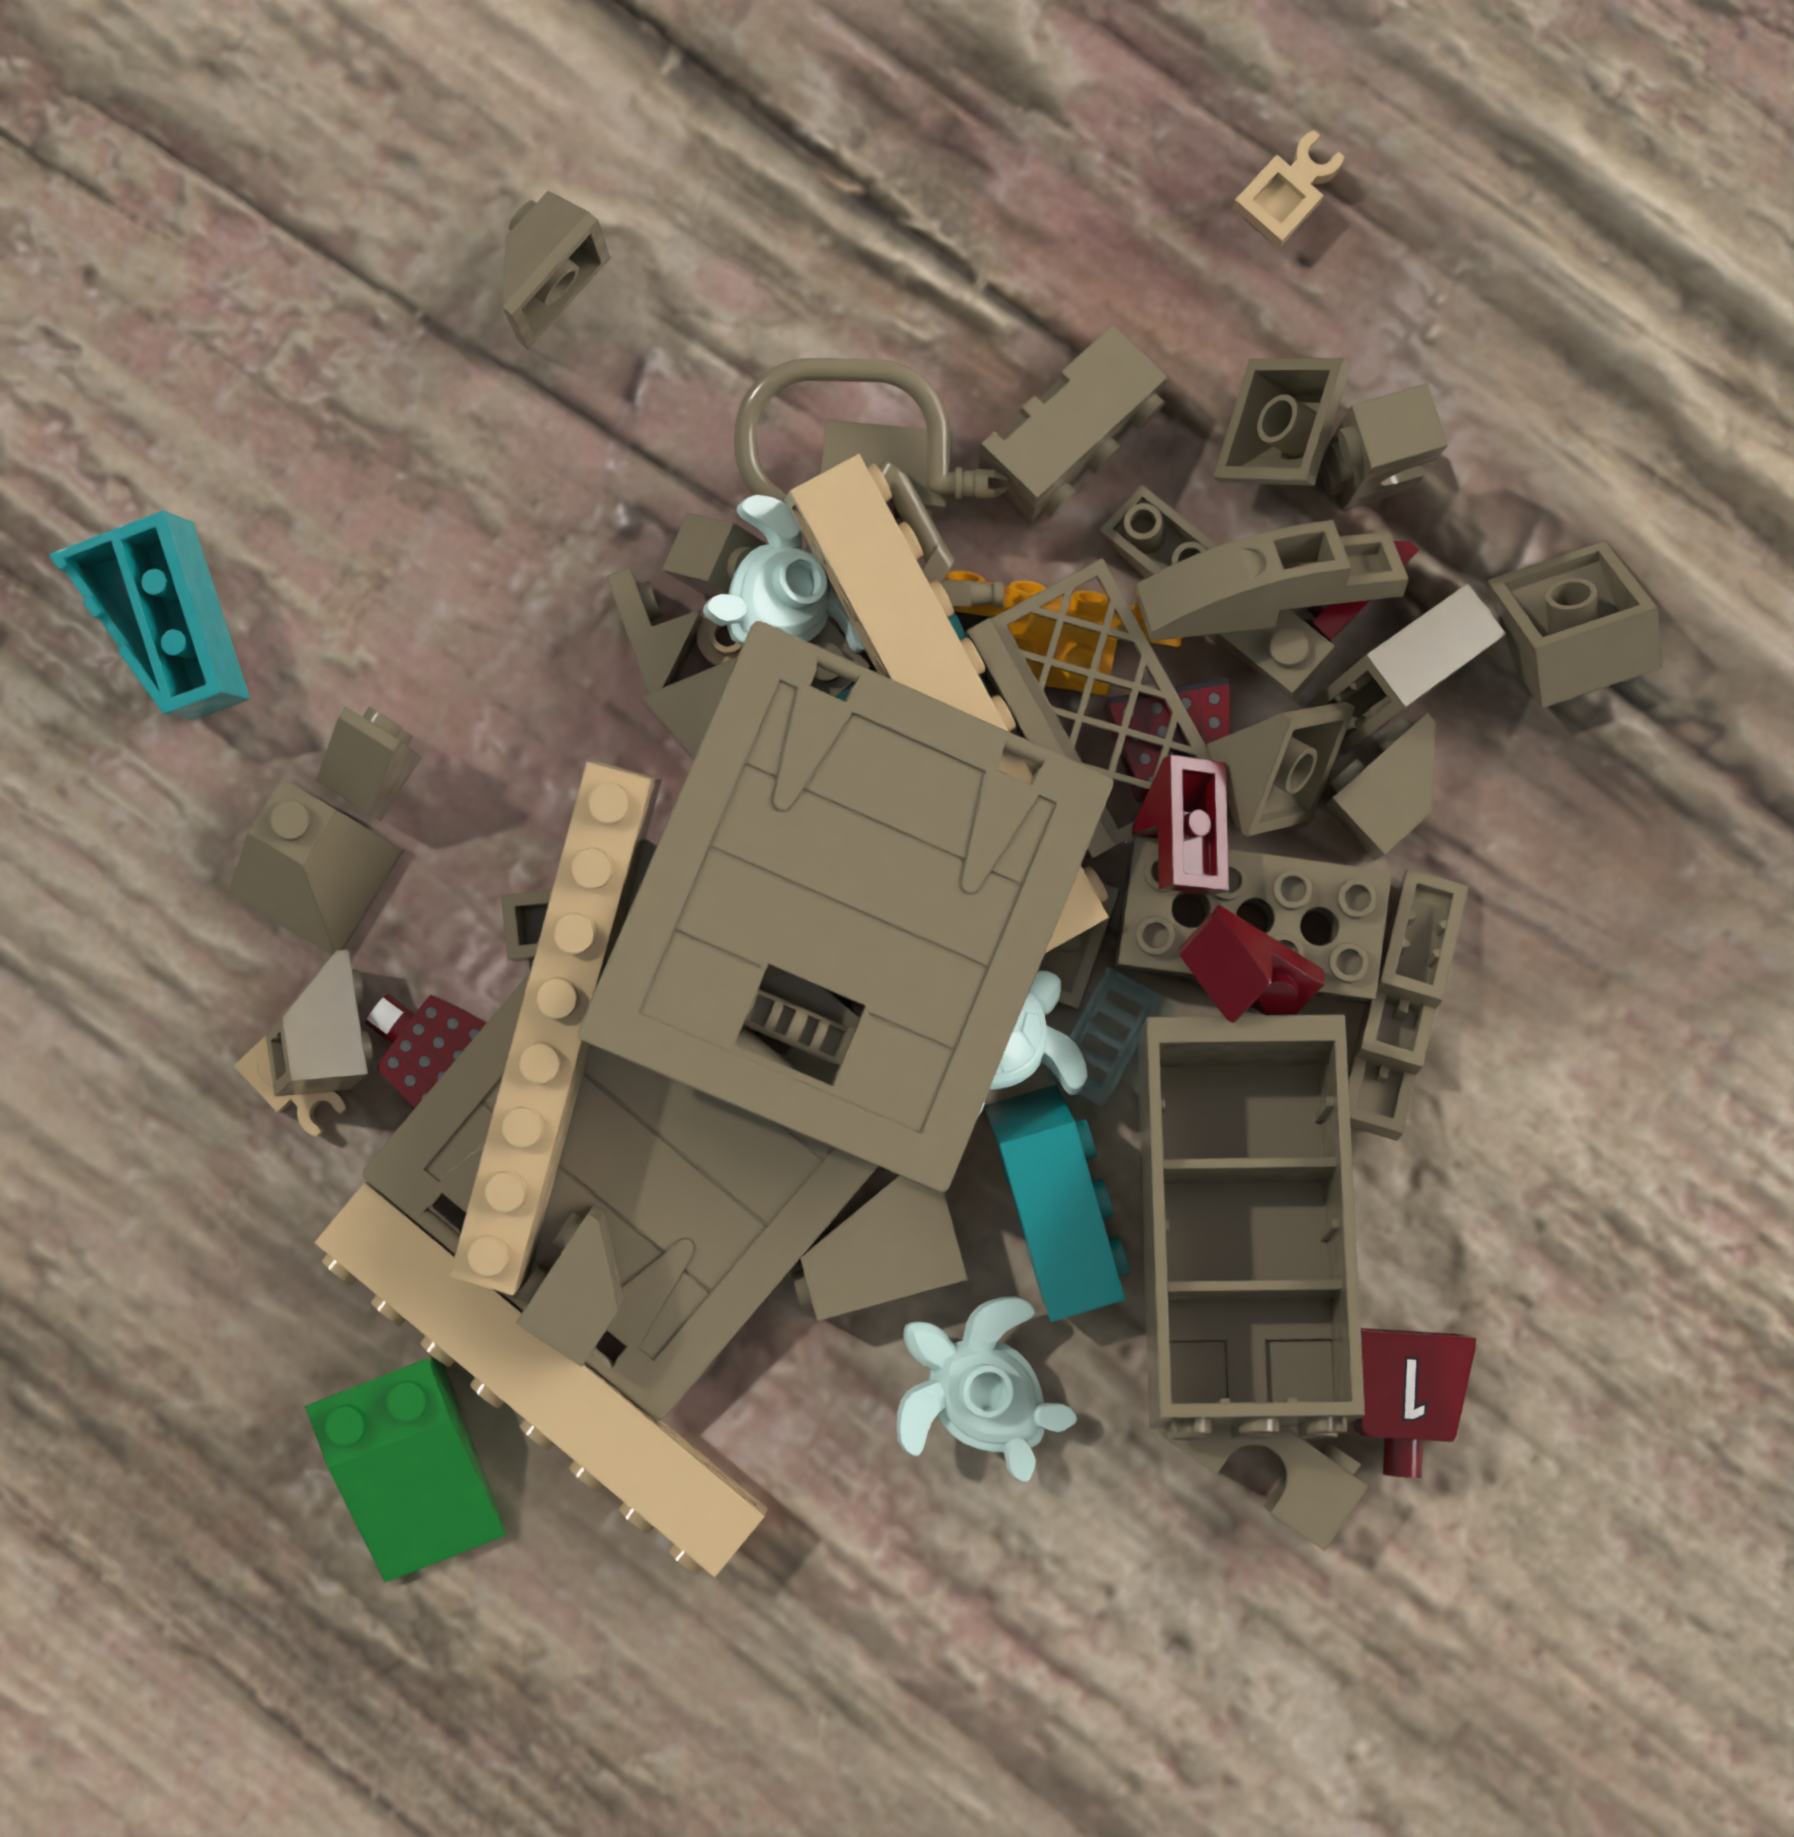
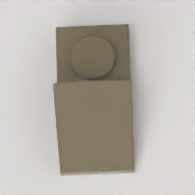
M631 568L607 575L608 583L648 693L650 694L674 684L697 639V629L703 619L701 611H694L653 626L651 620L662 617L650 582L637 584Z

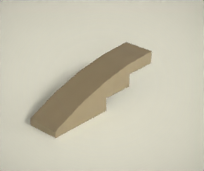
M1409 868L1404 873L1383 942L1376 1000L1366 1003L1348 1070L1351 1128L1395 1141L1404 1132L1416 1075L1423 1067L1436 1008L1444 997L1469 887L1467 885Z

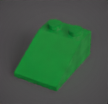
M433 1356L305 1406L327 1468L385 1583L507 1535L445 1366Z

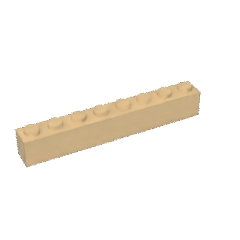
M857 454L790 490L784 500L816 560L823 567L829 584L876 671L885 677L1008 732L1016 729L1014 718L1004 700L998 694L991 698L979 677V674L985 672V666L976 647L968 637L959 640L947 618L954 614V609L946 591L936 579L929 583L918 564L917 559L923 557V551L916 535L906 522L897 525L886 501L892 499V494L879 468L874 463L866 467L860 454ZM1003 749V756L997 770L1031 784L1033 776L1040 766ZM1080 866L1045 953L1109 918L1101 904L1108 900L1106 889L1091 866H1087L1084 869Z
M586 762L449 1278L509 1295L517 1293L528 1281L591 1046L577 1037V1031L624 923L662 781L660 778L601 762Z
M369 1182L363 1183L314 1242L327 1253L322 1259V1263L332 1273L350 1285L356 1279L361 1281L376 1294L371 1303L381 1314L399 1326L405 1320L410 1322L425 1335L420 1344L430 1355L447 1367H451L455 1361L475 1377L470 1386L479 1396L500 1409L504 1402L524 1418L519 1427L528 1437L546 1450H550L554 1444L574 1460L569 1469L577 1478L597 1492L603 1486L607 1487L623 1501V1504L619 1507V1511L623 1516L645 1533H649L653 1527L674 1543L668 1550L669 1553L693 1574L699 1575L705 1569L715 1578L765 1517L767 1507L664 1421H657L650 1417L586 1362L582 1367L516 1325L515 1323L523 1310L503 1293L449 1278L455 1254Z

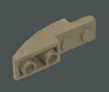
M1143 484L1135 490L1100 529V534L1144 579L1191 556L1219 546ZM1290 609L1279 610L1276 626L1273 628L1207 635L1244 668L1248 669L1250 666L1293 701L1336 654L1335 645Z
M1329 520L1259 533L1198 553L1137 583L1135 596L1150 641L1273 628L1276 626L1279 610L1402 597L1407 586L1408 576L1390 531L1339 537L1334 521Z

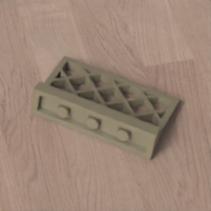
M1103 558L994 618H988L967 630L966 637L972 641L980 654L985 666V673L996 693L1009 708L1020 737L1109 776L1114 781L1145 790L1150 789L1163 758L1168 756L1169 749L1194 756L1198 759L1212 760L1209 750ZM1097 578L1109 600L1102 625L1066 615L1072 591ZM1063 596L1059 613L1042 608ZM1114 611L1126 632L1110 628ZM1029 614L1056 621L1046 657L1021 650L1007 626ZM1063 624L1100 634L1090 669L1053 659ZM1107 637L1131 643L1136 649L1140 660L1133 682L1097 672ZM1027 661L1043 665L1039 682ZM1050 667L1087 678L1077 713L1050 705L1043 692ZM1145 668L1157 689L1141 684ZM1094 680L1130 690L1120 726L1084 715ZM1138 693L1164 700L1171 713L1164 738L1128 728ZM1058 717L1074 721L1070 738L1067 736ZM1081 724L1118 734L1108 770L1082 763L1075 750ZM1176 725L1179 727L1188 745L1172 741ZM1125 737L1161 747L1152 782L1115 772ZM1105 805L1086 851L1087 859H1093L1134 836L1132 835V826L1135 820L1119 829Z

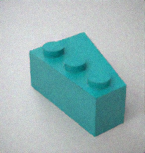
M163 510L48 554L57 568L67 574L85 599L83 604L91 615L101 621L120 647L117 651L163 714L194 721L251 700L194 522Z
M1057 1084L985 1105V1113L996 1139L1002 1160L1001 1166L1006 1182L1010 1187L1021 1232L1050 1322L1126 1300L1120 1277L1130 1275V1269L1120 1238L1117 1237L1109 1240L1103 1219L1114 1216L1103 1179L1092 1181L1086 1160L1097 1157V1153L1086 1119L1075 1122Z

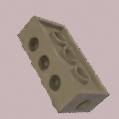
M1135 836L1129 844L1113 969L1197 980L1179 956V948L1198 927H1184L1175 920L1172 914L1174 898L1188 896L1200 904L1203 912L1202 922L1218 905L1235 915L1240 905H1252L1258 908L1265 918L1264 933L1324 969L1325 985L1314 997L1358 1003L1376 1000L1392 871L1228 849V891L1216 895L1164 890L1159 889L1158 839ZM1304 914H1316L1325 921L1328 928V937L1323 946L1313 945L1303 937L1300 923Z

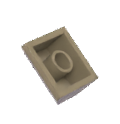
M1606 541L1487 580L1488 591L1501 628L1506 633L1505 639L1517 673L1541 708L1566 702L1577 696L1619 682H1626L1634 677L1662 668L1658 607Z

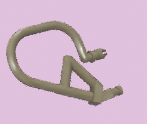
M838 358L791 360L764 373L750 387L737 413L734 433L736 463L744 483L753 495L769 496L786 503L784 498L787 493L771 482L760 464L757 453V427L761 413L768 401L783 388L803 381L881 382L902 389L915 400L925 417L928 431L927 486L931 492L935 494H956V499H962V496L995 498L1007 492V487L988 489V479L1007 481V476L995 469L962 470V467H956V472H950V425L945 406L936 390L923 376L897 362L881 359ZM884 459L879 470L890 488L891 500L901 518L911 527L920 543L923 557L927 563L922 571L928 582L930 583L935 579L938 580L946 591L952 606L972 607L994 604V607H1003L1004 581H994V584L976 581L944 580L955 560L907 473Z

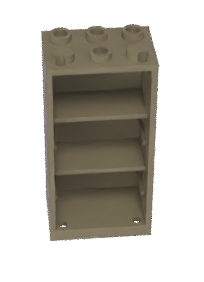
M1345 1015L1241 1016L1235 1023H1231L1224 1016L1147 1017L1137 1042L1149 1428H1165L1166 1440L1205 1439L1206 1434H1212V1428L1231 1427L1232 1439L1272 1438L1271 1434L1280 1433L1279 1427H1297L1298 1438L1303 1439L1338 1437V1433L1347 1432L1348 1424L1365 1415Z

